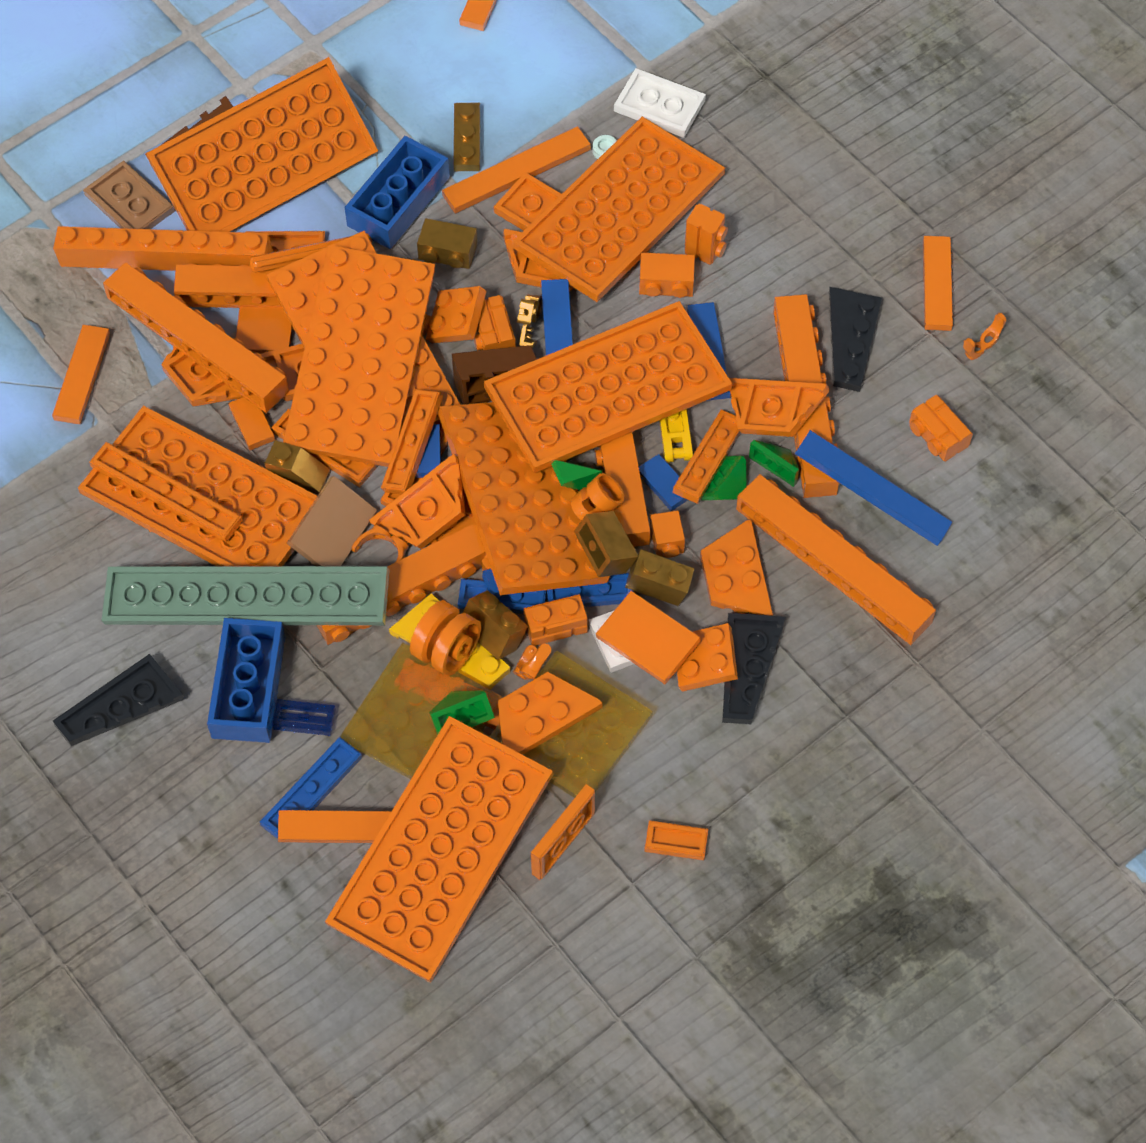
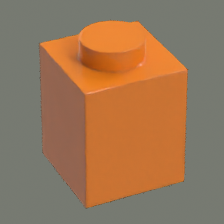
M679 511L650 515V532L655 555L673 558L683 554L685 538Z

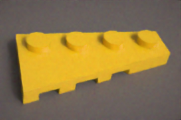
M432 593L389 628L390 635L397 639L400 637L411 643V638L419 621L427 610L439 600ZM477 642L471 656L462 668L458 670V673L490 691L510 673V666L502 659L497 660Z

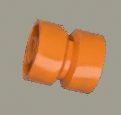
M601 473L589 482L587 487H584L572 497L571 507L576 516L582 521L586 514L613 511L624 501V493L615 479Z

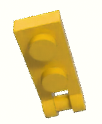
M687 409L659 420L663 456L667 463L673 462V459L682 458L684 461H690L693 456ZM682 442L681 448H672V443Z

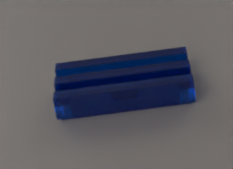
M277 699L272 727L273 730L331 736L336 708L335 705ZM282 709L327 714V717L313 716L304 713H286L282 712Z

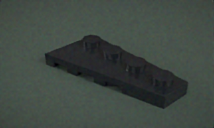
M829 287L833 386L860 392L882 297Z
M728 613L727 623L732 628L738 679L724 682L722 723L752 724L786 617Z
M148 654L53 720V723L69 745L73 746L184 700V696L154 658Z

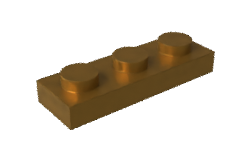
M454 103V172L480 171V103Z

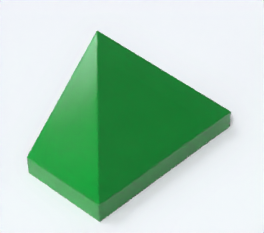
M753 440L750 443V459L794 487L797 484L799 468L790 449Z
M726 456L701 500H736L738 495L746 488V459L743 456Z
M558 460L551 464L560 485L577 490L587 487L589 482L602 473L600 470Z
M485 690L451 691L429 712L437 735L449 716L469 727H474L495 718Z

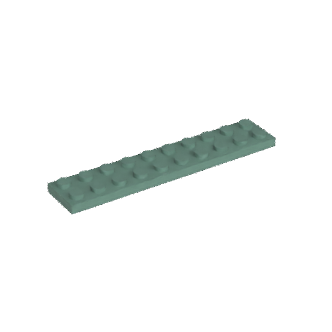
M387 566L108 567L101 621L105 625H223L224 618L276 621L282 622L283 625L385 626L390 570Z

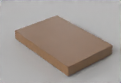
M124 160L83 189L84 195L119 228L152 229L175 212L174 206Z
M332 476L287 541V544L315 566H341L350 553L352 545L362 534L370 522L369 519L373 517L377 510L338 478Z

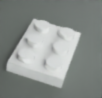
M635 68L614 104V112L635 120H639L643 116L665 131L684 138L704 104L706 94Z

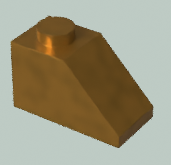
M277 440L274 441L265 461L267 470L316 494L321 492L330 473L328 467L301 447Z

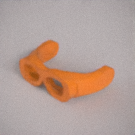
M1002 313L995 315L993 323L982 333L980 342H974L971 338L964 340L963 348L965 355L970 360L979 358L985 350L996 344L1006 323V317ZM988 336L993 338L989 343L984 341ZM975 347L980 348L979 351H974Z
M374 525L372 529L364 532L357 538L351 551L357 553L362 545L369 540H386L397 548L398 557L395 561L397 562L405 558L409 546L399 537L391 536L382 527Z
M546 643L541 644L538 649L534 645L527 646L513 673L524 680H534L551 653V646Z

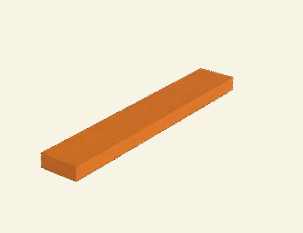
M577 126L443 189L442 196L456 214L511 188L525 172L534 177L591 150V144Z
M105 442L89 462L95 470L225 542L229 540L243 522L242 516L108 442Z

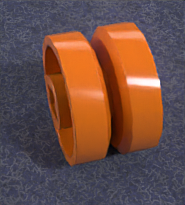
M444 600L438 601L427 610L416 626L410 643L411 655L425 663L431 662L434 669L446 676L453 675L462 668L474 651L480 637L481 623L465 612L460 614L459 609Z

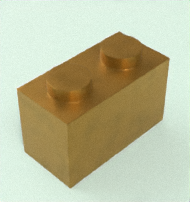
M425 218L417 242L418 259L428 263L436 262L450 265L453 268L470 269L478 244L477 228Z
M614 511L586 514L574 530L598 577L625 574L638 558L635 548L631 544Z
M640 549L637 554L638 558L630 568L625 588L679 606L688 593L694 568Z
M488 590L470 598L463 613L465 612L480 621L481 632L478 643L497 660L517 650L528 627Z

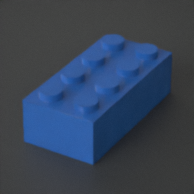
M404 136L344 207L347 226L357 232L365 231L373 241L391 250L450 178L448 158Z
M224 618L207 721L212 739L270 743L286 638L282 622Z

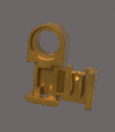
M528 294L525 299H521L517 323L524 324L519 344L521 346L531 345L533 348L537 345V340L528 338L533 336L529 334V331L532 332L534 328L530 327L531 322H536L540 315L542 297Z

